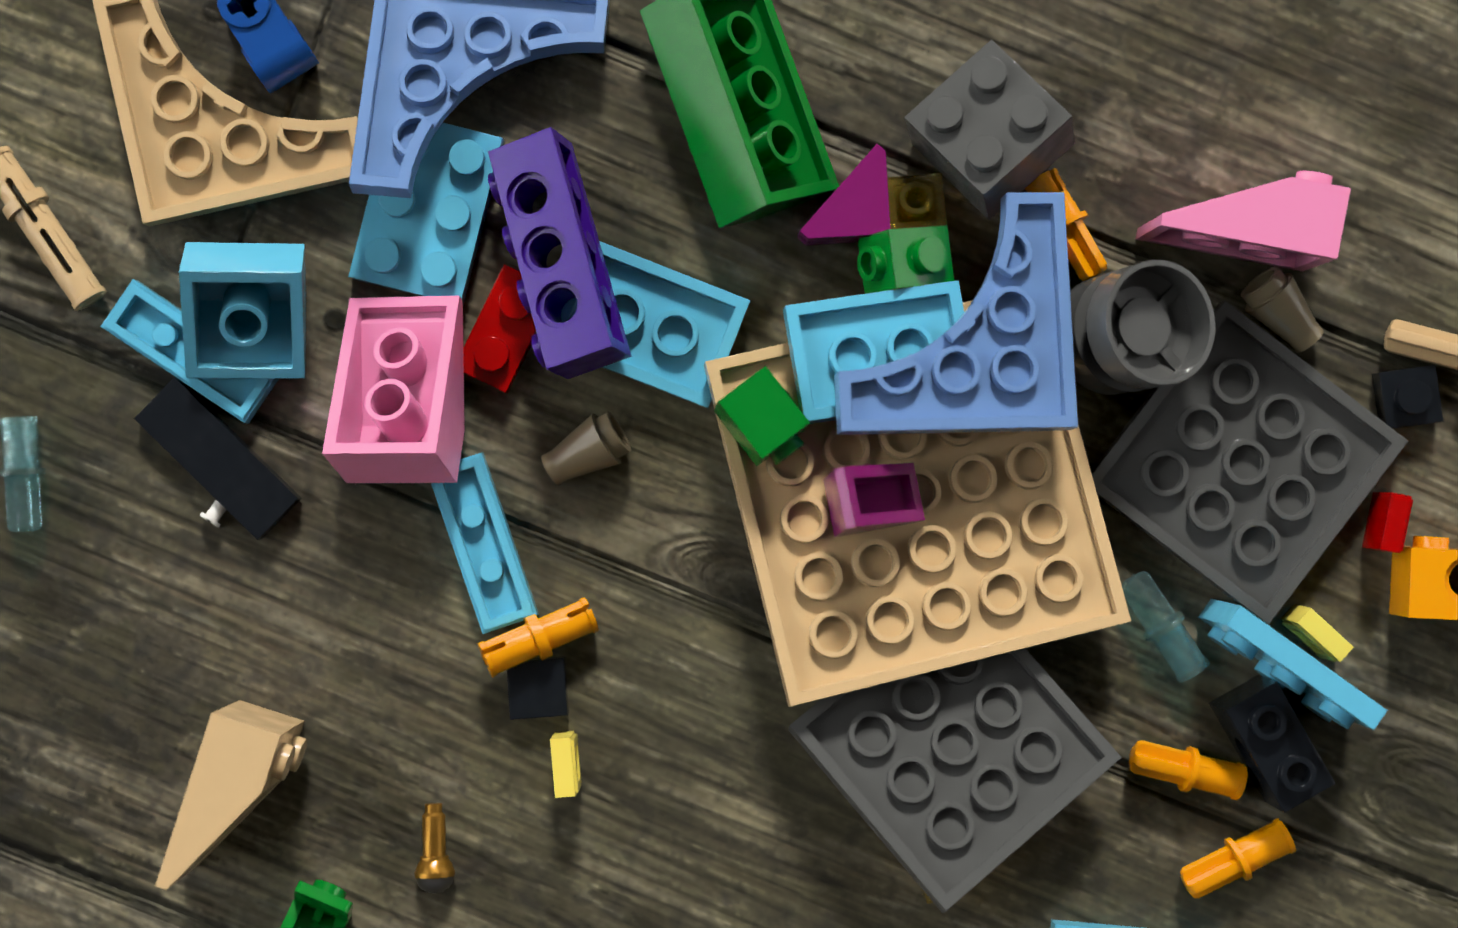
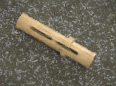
M9 146L0 147V199L5 205L2 209L3 214L9 222H17L44 265L72 303L73 309L79 311L87 308L105 296L107 293L106 289L101 286L74 242L69 238L48 207L49 196L43 187L34 186L14 157L13 151ZM13 185L17 187L21 196L37 217V222L32 218L30 212L14 191ZM47 235L50 236V238L52 239V241L54 242V244L56 245L64 259L71 267V273L68 271L62 260L59 258V256L47 240Z

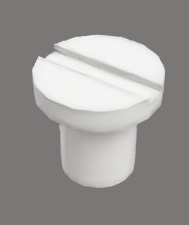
M215 500L207 513L201 512L199 516L206 521L209 520L212 525L219 528L221 524L218 521L227 509Z

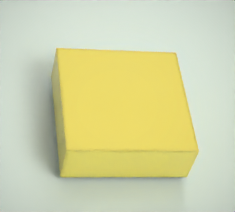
M1294 604L1281 618L1283 620L1282 624L1319 658L1341 662L1354 648L1310 607Z
M574 731L554 732L550 739L555 798L574 797L582 785L578 736Z

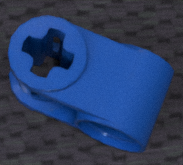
M217 0V7L221 16L243 48L241 51L270 94L319 64L292 20L287 19L276 0H252L257 13L250 18L243 13V8L240 4L242 0Z

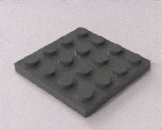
M1222 301L1214 309L1215 338L1212 350L1204 365L1193 376L1182 382L1154 388L1093 467L1091 473L1097 495L1101 500L1238 605H1241L1264 623L1270 624L1401 452L1408 440L1227 301Z
M1025 648L823 698L789 725L788 728L789 732L942 913L952 907L1122 758Z

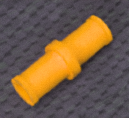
M580 598L579 601L540 618L536 614H532L524 618V625L487 641L478 642V648L485 665H488L487 669L491 677L493 678L498 673L537 656L543 661L553 656V649L590 633L598 632L599 628L592 609H588L589 603L586 598Z

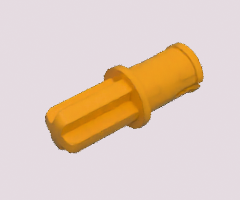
M1053 168L1040 174L1025 190L1026 192H1064L1068 259L1079 279L1085 281L1104 272L1107 269V262L1083 222L1089 216L1086 210H1079L1065 187L1066 185L1059 175V171L1057 168Z
M1139 740L1131 748L1129 754V770L1131 772L1177 784L1178 789L1182 792L1187 793L1194 788L1238 800L1243 795L1246 787L1248 772L1244 764L1200 755L1198 748L1192 746L1187 747L1184 751Z
M1276 818L1271 823L1235 841L1231 837L1224 839V847L1182 867L1180 870L1181 879L1189 894L1193 898L1199 899L1241 877L1245 881L1251 880L1253 878L1252 872L1288 854L1295 853L1297 851L1296 846L1284 823L1279 818Z

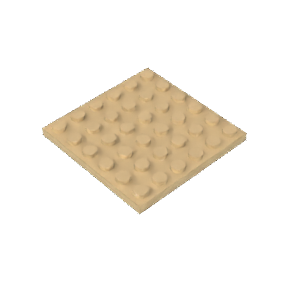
M973 300L963 302L964 312ZM788 343L705 361L704 369L714 409L720 399L764 366L770 370L799 408ZM716 415L788 707L1131 622L1079 425L1073 430L837 435L836 420L809 424L798 435L805 444L777 466L770 457L759 466H756ZM914 463L925 516L924 521L834 537L823 481L834 469L843 466Z

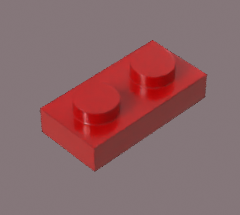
M504 264L463 347L464 373L508 394L532 345L531 337L533 334H536L532 314L526 311L518 295L517 281L522 279L521 273Z

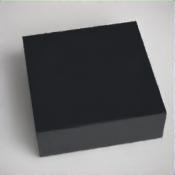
M565 656L549 657L543 661L540 658H533L507 669L510 720L568 716Z

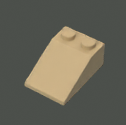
M241 700L211 713L155 884L156 887L167 890L198 867L281 781L285 780L289 770L293 772L298 770L307 746V739L300 737L304 720Z

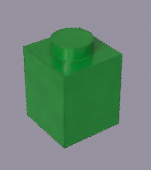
M766 366L720 399L714 409L716 415L756 466H759L769 457L777 466L805 444L798 435L806 429L810 422Z

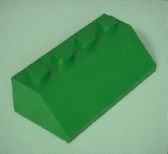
M656 0L640 10L650 43L660 65L669 95L675 106L689 150L694 158L719 228L758 220L832 193L839 187L772 0Z

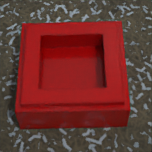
M1373 492L1362 548L1399 554L1403 551L1413 504L1412 496L1394 492Z

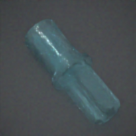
M38 417L0 418L3 470H0V477H4L7 528L12 532L36 531L43 526L40 475L46 474V468L39 467Z
M1142 571L1127 578L1121 585L1126 602L1146 630L1143 638L1147 642H1154L1176 674L1177 680L1184 682L1206 669L1210 662L1207 657H1204L1183 625L1184 614L1181 611L1175 612L1151 575L1146 571Z

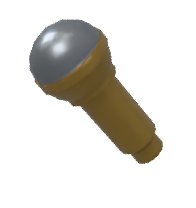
M442 803L425 804V813L422 815L423 856H420V861L414 871V877L422 890L429 893H439L451 886L455 876V869L449 859V855H446L445 814L442 812Z

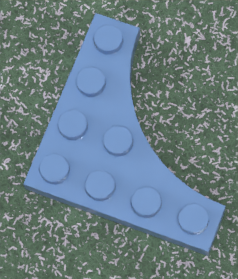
M375 0L349 179L352 193L411 198L419 165L432 137L449 114L477 88L516 66L537 59L572 53H604L610 0Z
M1006 192L1000 198V225L991 266L970 306L942 336L920 351L896 361L866 369L838 371L834 375L837 435L1073 430L1078 427L1064 192Z

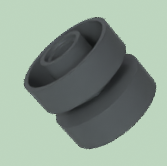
M1165 260L1144 261L1117 271L1092 277L1079 283L1070 291L1075 380L1090 391L1103 395H1120L1176 384L1193 376L1209 357L1215 338V315L1211 300L1200 281L1191 272L1176 263Z

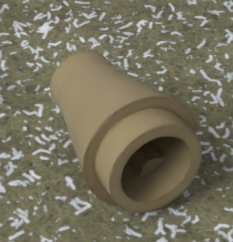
M1278 266L1271 267L1256 276L1241 292V297L1247 303L1245 311L1286 341L1296 353L1310 348L1322 337L1324 330L1316 322L1291 273L1284 274Z
M607 411L599 417L592 413L557 446L542 455L541 460L552 481L559 486L570 479L621 464V457L631 452V446L624 430L611 412Z

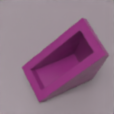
M876 144L799 231L797 238L805 245L855 243L862 237L891 229L886 151L880 145Z
M914 463L843 466L834 469L823 480L834 537L925 520Z

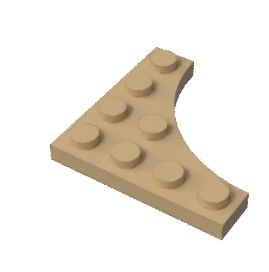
M92 0L144 225L149 227L349 182L358 122L357 116L335 120H304L287 117L281 118L250 108L222 92L196 70L171 35L161 13L158 0Z

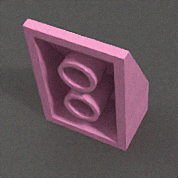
M1298 171L1296 178L1282 179L1162 213L1137 229L1136 240L1305 271L1338 259L1351 188L1332 185L1333 177L1328 174Z
M461 297L350 298L322 454L346 483H457L465 431L463 301Z

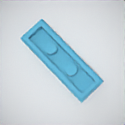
M132 279L101 325L103 329L243 423H250L279 380V378H186L181 309L135 279Z
M480 452L460 459L457 483H431L482 634H486L523 621L525 617L532 614L538 616L539 613L484 453Z

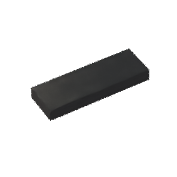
M174 377L134 418L257 540L263 539L302 499L178 378Z

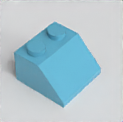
M186 242L179 268L186 378H305V244Z

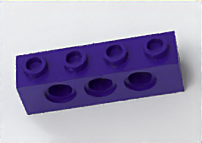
M552 127L488 151L493 172L488 174V183L494 199L500 206H503L507 225L502 228L503 239L510 255L517 259L522 279L517 281V291L522 305L528 313L532 314L536 334L532 335L531 341L538 362L546 370L566 379H571L632 357L572 143ZM543 192H547L545 205L538 212L532 213V205L536 197ZM562 244L560 259L556 264L547 268L546 261L549 252L557 245ZM576 298L577 309L571 319L562 323L561 312L564 305L569 300Z

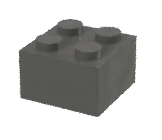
M992 39L904 117L912 145L988 220L1000 211V198L1006 192H1022L1075 144L1072 115Z

